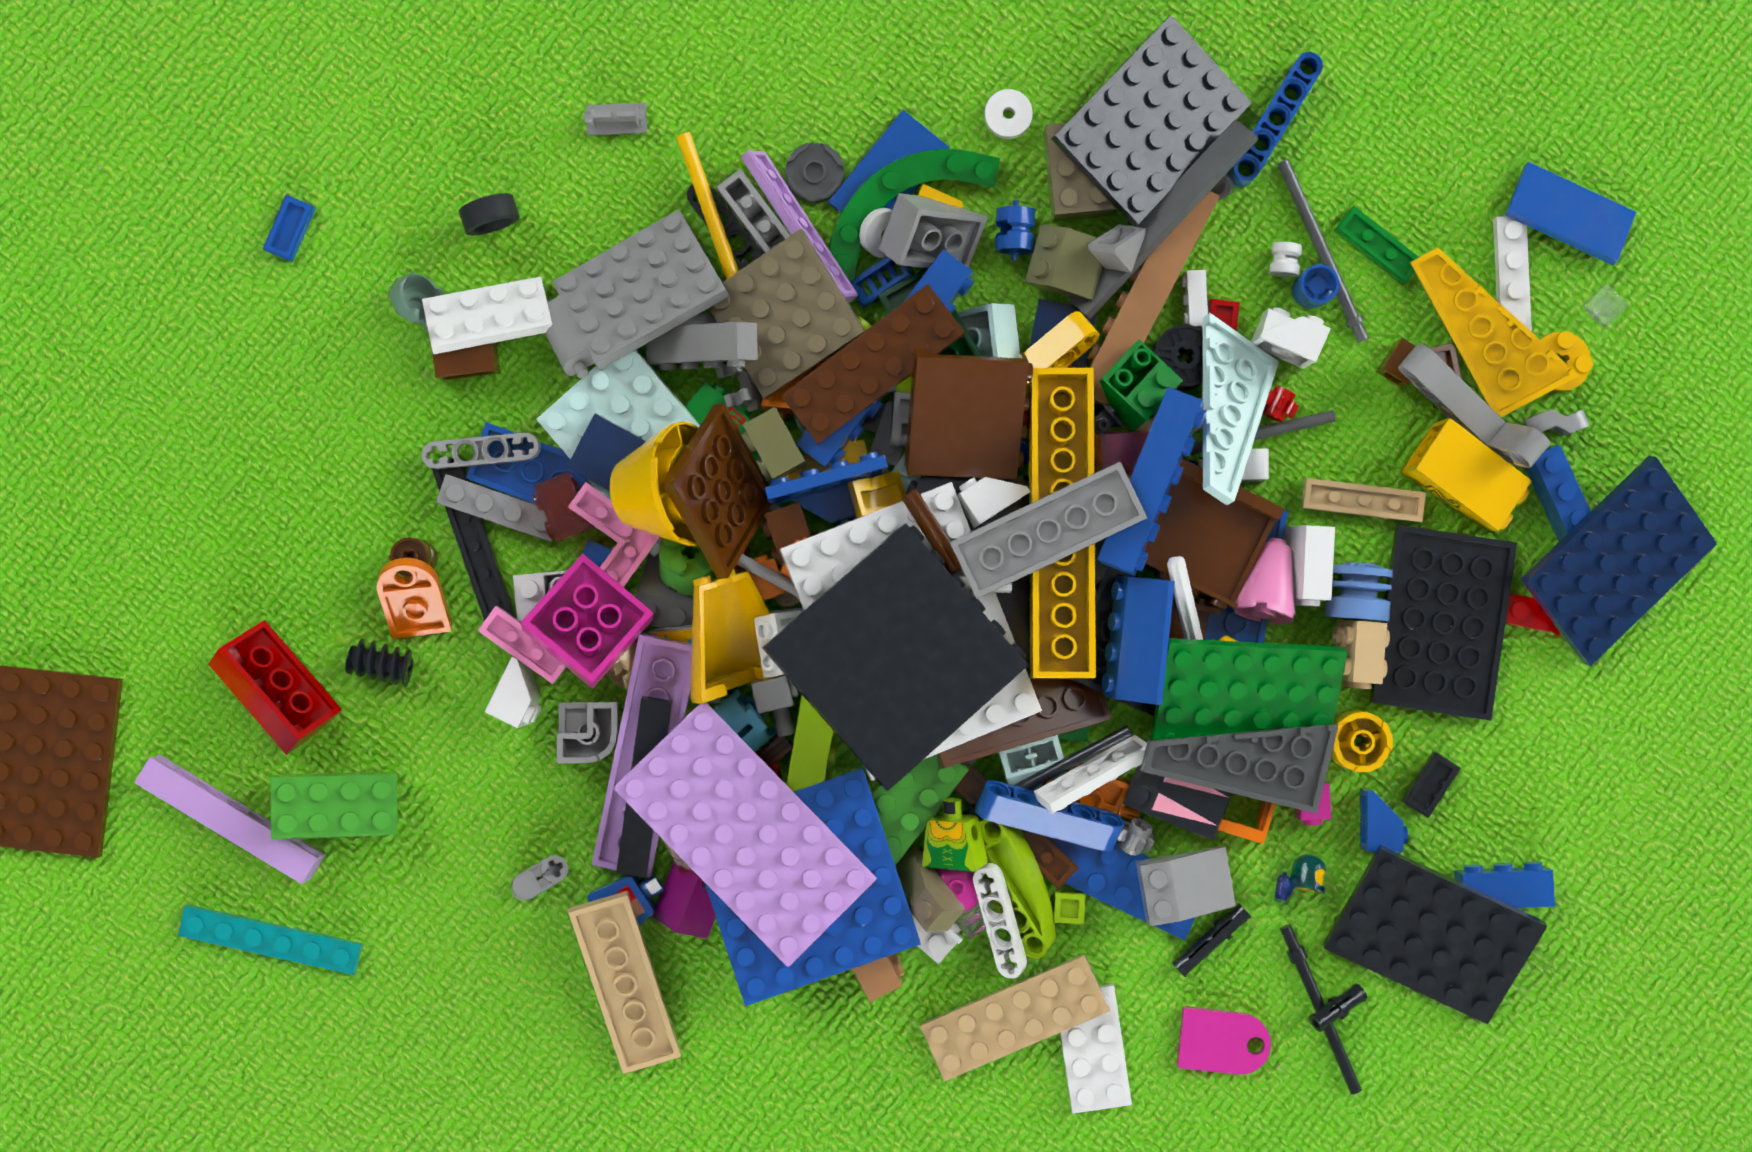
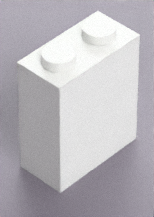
M1310 525L1285 527L1283 540L1292 548L1294 605L1320 606V600H1331L1335 527Z

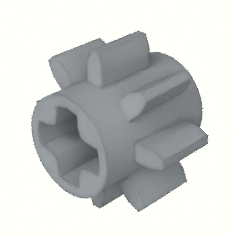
M1140 818L1132 819L1130 824L1124 821V827L1117 839L1120 841V848L1134 856L1140 855L1142 850L1149 853L1155 842L1153 840L1155 834L1152 833V826Z

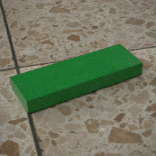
M1351 207L1333 230L1402 286L1415 273L1410 262L1419 257L1357 207Z

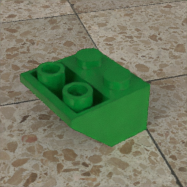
M1138 339L1104 375L1100 383L1109 405L1116 410L1117 417L1135 432L1158 409L1167 387L1176 389L1183 380Z

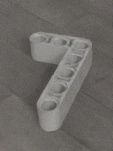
M1418 343L1398 366L1399 371L1447 418L1454 420L1508 463L1531 468L1551 444L1550 440L1543 433L1533 427L1506 423L1427 346Z

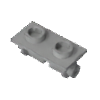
M646 103L586 105L584 119L585 123H587V135L647 133Z

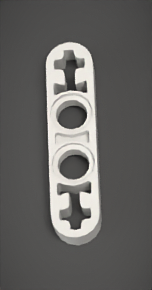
M988 863L974 873L973 883L997 969L1004 977L1013 979L1018 977L1026 968L1027 958L1004 874L997 865ZM985 874H987L989 878L994 879V881L991 884L988 879L983 878ZM991 900L1000 902L1003 907V913L994 912L990 908L989 902ZM1003 928L1007 930L1011 935V940H1001L997 934V929ZM1009 957L1011 962L1017 963V966L1015 968L1011 963H1007Z

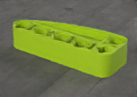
M980 818L987 861L997 865L1004 874L1025 954L1033 959L1041 958L1054 943L1056 932L1049 894L1035 856L1021 829L997 823L1001 829L998 830L991 821ZM987 874L983 876L984 879H988L990 881V884L994 881V879L989 878ZM991 900L996 911L1003 913L1001 903ZM1018 911L1023 913L1026 918L1021 917ZM1034 937L1039 938L1042 943L1037 942Z

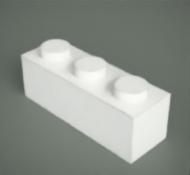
M1189 270L1184 273L1181 279L1182 287H1185L1182 302L1183 306H1186L1183 322L1187 325L1203 328V317L1208 314L1206 270Z

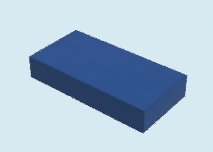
M286 195L263 250L293 262L316 208Z

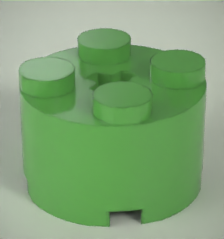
M666 538L662 539L659 548L658 571L662 582L668 588L670 586L682 595H693L694 584L692 580L705 576H710L711 580L717 578L699 546H687Z

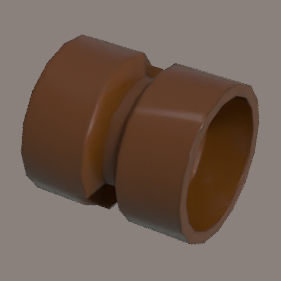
M411 537L397 541L391 548L389 555L390 561L399 558H414L429 564L433 569L436 567L438 560L437 551L427 540ZM405 570L397 572L403 576H412L410 572Z

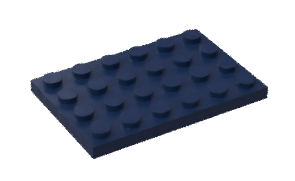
M1649 455L1520 580L1581 661L1588 666H1592L1714 548L1717 542L1658 458Z

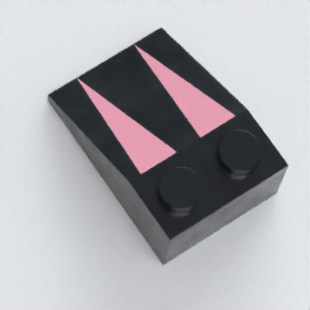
M1141 765L1137 766L1123 801L1124 805L1208 839H1215L1233 793L1146 773L1140 770Z

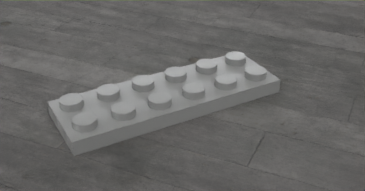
M1118 462L955 539L950 544L976 599L1145 520L1147 516L1121 462Z

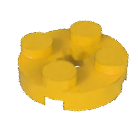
M1569 331L1551 333L1540 339L1558 356H1564L1566 359L1565 363L1580 375L1552 391L1565 392L1582 384L1593 367L1590 351L1584 341Z

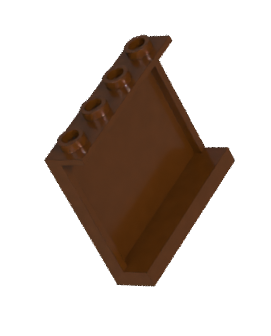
M914 348L904 463L907 475L1017 479V471L1023 467V451L1020 450L1021 440H1025L1027 432L1026 422H1023L1024 411L1029 410L1030 395L1026 392L1027 382L1032 381L1033 365L1029 363L1025 353L1020 352L1019 358L928 354L927 348Z
M1182 459L1180 467L1184 468L1179 483L1177 485L1172 484L1168 495L1172 496L1167 512L1165 514L1160 513L1156 524L1160 525V529L1155 541H1149L1145 549V553H1148L1145 566L1156 571L1154 574L1156 578L1171 581L1167 567L1168 560L1171 557L1182 556L1185 559L1193 596L1198 597L1201 593L1211 598L1209 604L1224 611L1227 607L1236 608L1238 604L1235 602L1275 521L1280 519L1284 508L1240 486L1235 501L1225 505L1203 490V468Z

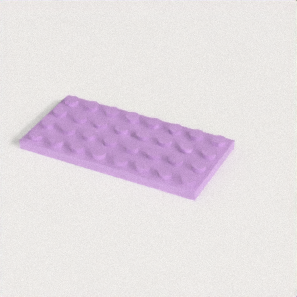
M707 703L699 704L613 787L787 967L877 879Z

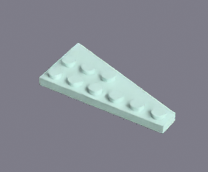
M1209 313L1203 317V409L1207 410L1203 422V490L1225 505H1229L1235 501L1279 361Z

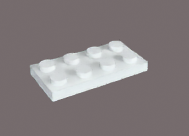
M541 277L422 299L433 354L546 333L548 328L552 326Z
M1113 984L1099 985L1110 1008V1012L1060 1032L1072 1114L1132 1105Z

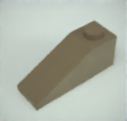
M912 843L895 866L909 909L925 932L948 931L965 911V908L935 868L922 867L923 853L916 843Z

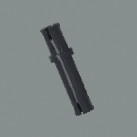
M1237 903L1220 921L1216 919L1213 922L1214 926L1179 958L1173 961L1172 964L1186 977L1192 969L1222 942L1233 938L1231 934L1251 918L1250 914L1240 903Z

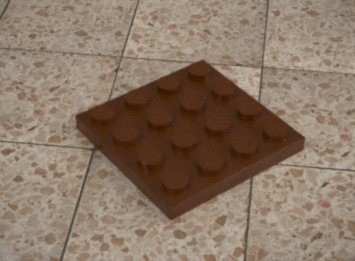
M722 403L712 406L662 483L718 579L729 578L763 520L764 514L767 513L771 506L765 487H769V484L727 408Z

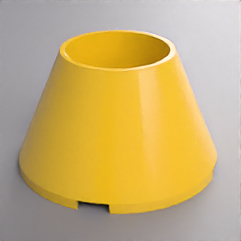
M689 422L672 423L615 465L610 478V497L617 516L624 524L687 546H698L662 485L696 433L697 426Z

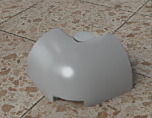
M618 702L559 703L557 763H591L600 761L609 755L616 745L618 736Z

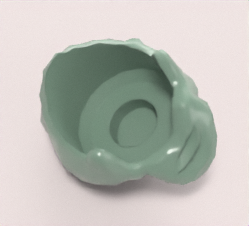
M414 272L396 278L389 292V297L395 311L399 316L412 323H419L428 331L422 299L444 295L443 289L437 288L431 279H427L425 276Z

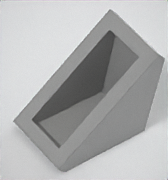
M1119 224L1090 242L1088 250L1105 269L1131 273L1144 240L1146 229Z

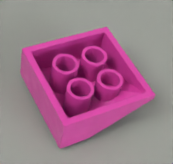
M582 554L521 621V627L527 635L593 689L653 621L654 613Z

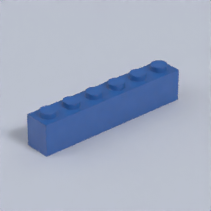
M1167 387L1130 478V483L1147 519L1107 537L1097 558L1100 563L1135 576L1137 570H1143L1148 558V553H1145V549L1149 541H1155L1160 529V525L1156 524L1160 513L1165 514L1172 499V496L1168 495L1172 484L1177 485L1182 476L1184 468L1180 467L1183 456L1189 457L1193 449L1195 439L1191 438L1195 427L1201 428L1206 417L1207 410L1203 409L1204 403L1202 399Z

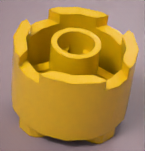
M1360 710L1346 711L1334 718L1333 724H1338V730L1331 759L1339 766L1356 772H1371L1380 768L1393 748V735L1388 724L1378 716ZM1357 735L1363 737V742L1359 743L1360 747L1354 745V739H1356Z

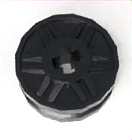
M1177 325L1166 330L1155 342L1152 352L1183 380L1175 390L1188 391L1199 386L1203 382V330L1192 325ZM1187 354L1189 357L1187 361L1180 362L1178 360L1179 355Z

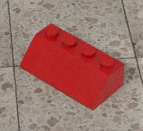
M265 620L220 647L208 664L286 755L308 741L342 711L340 706Z

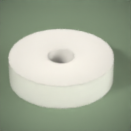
M1013 89L998 91L986 104L984 113L986 126L992 134L999 138H1017L1024 134L1030 126L1033 114L1032 106L1028 98L1019 91ZM1011 110L1014 116L1011 119H1007L1003 116V112Z
M879 208L868 214L861 225L859 233L862 247L870 254L879 258L887 257V255L879 250V246L883 238L881 233L886 229L892 210L888 208Z

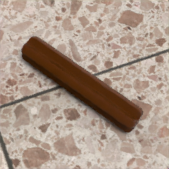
M915 489L904 495L902 501L932 548L944 559L945 563L943 565L946 570L951 574L961 569L962 567L952 549L950 540L919 491Z

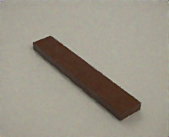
M970 764L968 765V772L954 790L968 804L976 805L988 780ZM992 822L996 829L1001 830L997 823ZM1021 829L1035 856L1041 873L1059 890L1079 867L1047 836Z

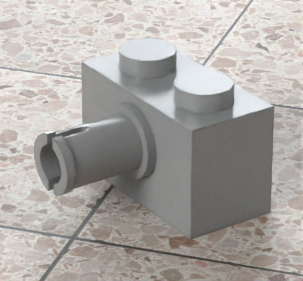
M785 675L752 681L751 687L758 714L772 711L778 737L795 733L796 729L790 706L794 705L795 697L799 696L798 689Z

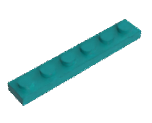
M192 905L184 906L178 936L352 975L357 971L363 943Z

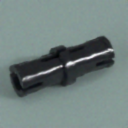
M1355 983L1338 997L1332 996L1328 999V1004L1309 1015L1311 1025L1318 1032H1322L1323 1029L1337 1019L1343 1020L1349 1015L1350 1010L1366 1001L1367 994L1365 990Z

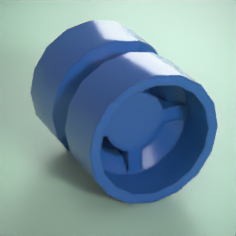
M1323 264L1313 265L1294 280L1292 296L1301 307L1317 309L1332 300L1338 293L1340 286L1339 277L1329 266Z

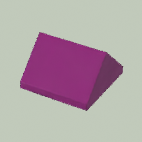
M674 861L665 882L664 890L661 892L656 905L657 909L652 917L676 933L708 939L716 919L708 892L702 888L703 880L689 866Z

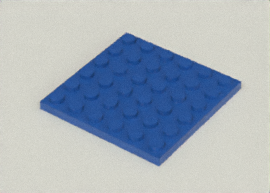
M863 768L793 791L877 879L789 967L705 883L745 1006L921 945Z

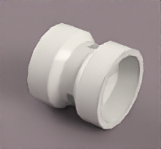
M1292 242L1272 243L1271 253L1274 256V260L1270 264L1269 274L1278 277H1298L1300 266L1297 261L1298 257L1301 256L1302 245Z

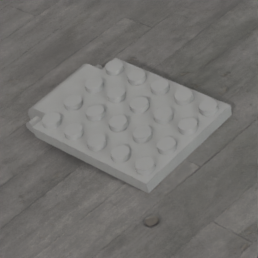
M678 209L552 281L559 296L553 300H547L552 326L548 328L545 334L564 372L568 376L576 374L578 378H585L589 373L587 367L595 363L598 368H605L729 297V294Z

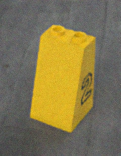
M1451 418L1432 424L1401 471V474L1489 532L1503 530L1508 526L1513 518L1512 510L1516 504L1520 505L1526 499L1530 491L1527 487L1532 481Z

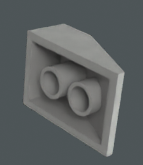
M899 193L879 250L897 265L929 268L944 249L965 266L969 267L988 217L923 196Z
M1225 846L1136 861L1145 919L1150 926L1183 921L1236 906Z

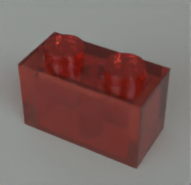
M566 472L534 486L536 493L533 494V499L539 511L544 510L548 520L544 524L551 539L555 538L557 542H563L595 529L594 525L568 507L580 491L572 473Z

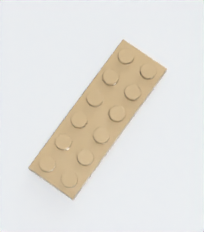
M628 891L569 908L568 914L623 1074L681 1057V1050Z
M1082 954L923 1022L920 1028L944 1081H947L1110 1012V1008L1086 955Z

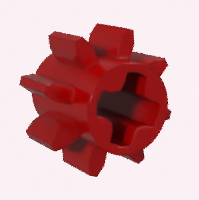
M1275 386L1274 390L1269 391L1262 414L1281 423L1284 418L1290 417L1293 419L1299 407L1296 401H1293L1296 394L1281 386Z

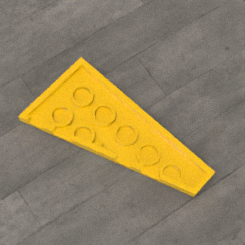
M1438 247L1410 262L1483 398L1500 417L1580 376Z

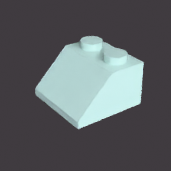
M990 303L957 312L981 356L1019 357L1020 348L1014 305Z

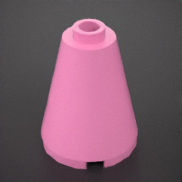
M1269 538V541L1264 543L1235 602L1238 604L1234 608V612L1237 615L1256 622H1260L1261 618L1271 619L1270 624L1287 625L1293 622L1295 608L1292 548L1287 545L1285 540Z

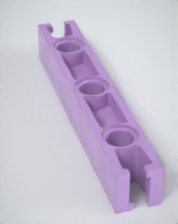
M157 755L156 758L153 756L149 757L134 782L301 884L305 883L306 880H311L325 857L324 853L299 838L271 839V821L162 755Z

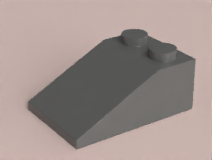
M649 552L635 596L654 613L653 621L649 625L659 628L692 625L693 595H682L670 586L668 588L659 576V554L653 557Z

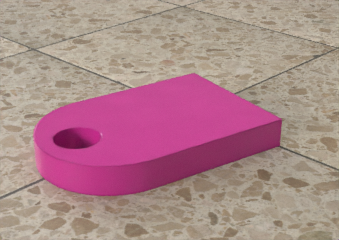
M1190 1006L1182 1007L1176 1064L1178 1068L1242 1075L1258 1070L1268 1059L1271 1050L1270 1035L1261 1021L1253 1015L1236 1011ZM1253 1037L1262 1039L1263 1045L1258 1052H1250L1247 1049V1043Z

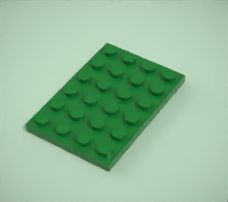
M1169 638L1162 705H1155L1150 740L1333 724L1348 651L1344 647Z

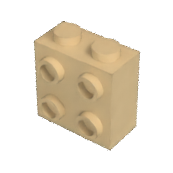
M1337 620V626L1334 627L1332 633L1333 643H1335V646L1344 647L1348 651L1342 678L1343 686L1371 689L1372 683L1383 684V678L1387 674V661L1384 660L1385 648L1388 647L1390 641L1387 623Z

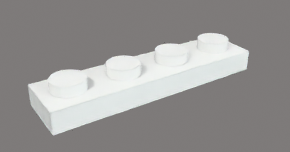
M1507 216L1495 217L1493 219L1497 302L1504 306L1532 332L1527 225Z
M1134 734L1132 737L1035 790L1034 793L1037 801L1052 814L1066 808L1072 802L1089 795L1093 790L1115 780L1128 770L1141 765L1147 743Z

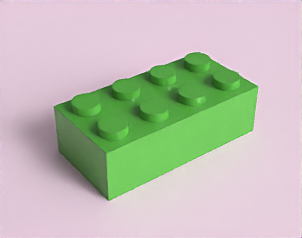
M937 754L922 760L889 791L883 789L879 784L872 793L895 866L926 827L928 819L935 815L942 806L943 800L948 798L968 772L969 766L964 762L941 769Z
M395 771L271 775L270 777L271 839L397 835V773Z

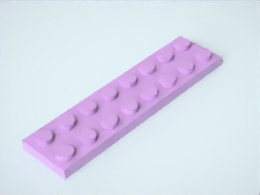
M646 633L639 635L592 865L617 870L626 801L613 787L631 771L642 696L673 701L668 734L685 718L690 696L691 643ZM655 831L653 832L648 873L646 876L649 878L652 875L660 838Z

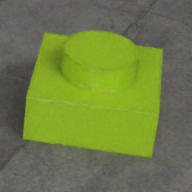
M1054 891V923L1084 924L1086 894Z

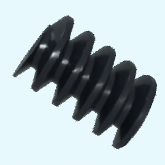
M363 638L360 639L357 646L352 645L350 647L345 663L346 674H352L355 671L357 676L363 677L367 673L368 678L372 680L376 679L379 675L381 682H387L391 679L392 684L398 685L402 681L404 687H407L413 670L411 649H407L405 655L400 656V647L396 646L392 654H390L388 644H384L381 650L377 651L376 641H372L369 648H365V639Z

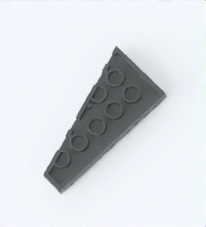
M1338 724L1148 740L1140 770L1317 814Z

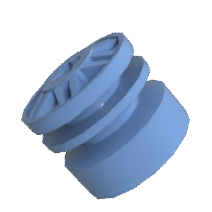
M1345 562L1333 565V574L1341 575V581L1332 580V587L1340 589V595H1334L1331 597V600L1325 601L1324 617L1389 621L1391 602L1377 598V592L1392 590V585L1379 584L1378 578H1393V570L1371 563Z

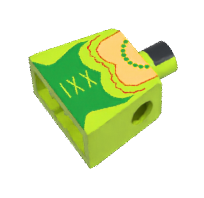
M946 798L943 800V813H939L927 821L922 867L975 872L988 864L980 820L976 815L962 814L961 799Z

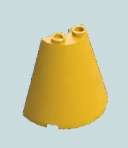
M733 569L729 578L711 580L710 576H705L692 580L694 584L690 698L692 703L703 704L728 695L726 690L757 679H768L763 676L754 619L769 615L770 612L748 571L736 574Z

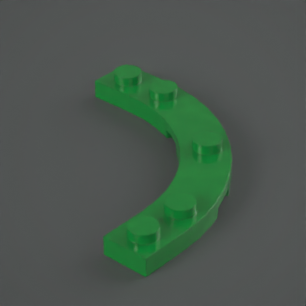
M959 149L925 150L898 158L869 176L856 189V192L850 198L845 208L842 209L829 242L828 249L848 280H854L861 248L860 228L868 214L876 209L883 208L891 199L906 189L928 181L942 179L959 180L994 188L1001 158Z

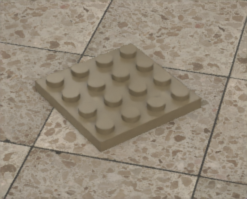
M799 229L722 282L729 297L709 308L718 323H757L758 360L745 361V368L765 399H768L843 349L865 332L864 327L802 229Z

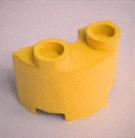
M899 471L847 483L857 519L902 501L903 496L906 495Z

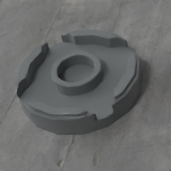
M813 142L805 143L796 148L788 157L785 168L786 182L791 192L799 199L810 203L824 202L832 198L843 183V162L838 153L829 145Z

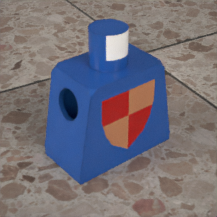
M655 874L642 883L638 876L627 875L593 890L587 895V898L591 902L628 891L640 925L657 909L652 897L663 891L664 886Z

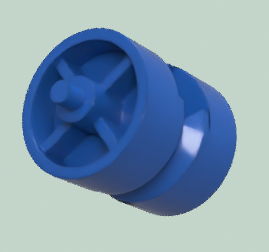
M1013 200V206H1003L996 209V227L1000 229V232L995 237V252L1011 255L1012 261H1017V255L1033 253L1034 234L1030 232V229L1035 226L1034 208L1019 206V200Z

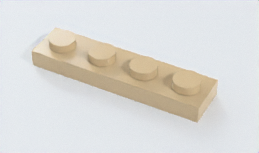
M1305 478L1301 508L1420 523L1423 521L1426 492Z

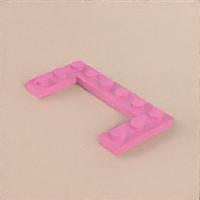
M585 482L568 507L617 542L600 568L624 587L660 536L624 524L617 516L611 499ZM497 605L478 629L481 634L552 684L566 667L522 630L520 621Z

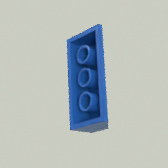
M1116 576V581L1111 589V597L1114 600L1113 610L1108 618L1110 640L1105 648L1107 668L1102 678L1104 697L1162 705L1175 581Z

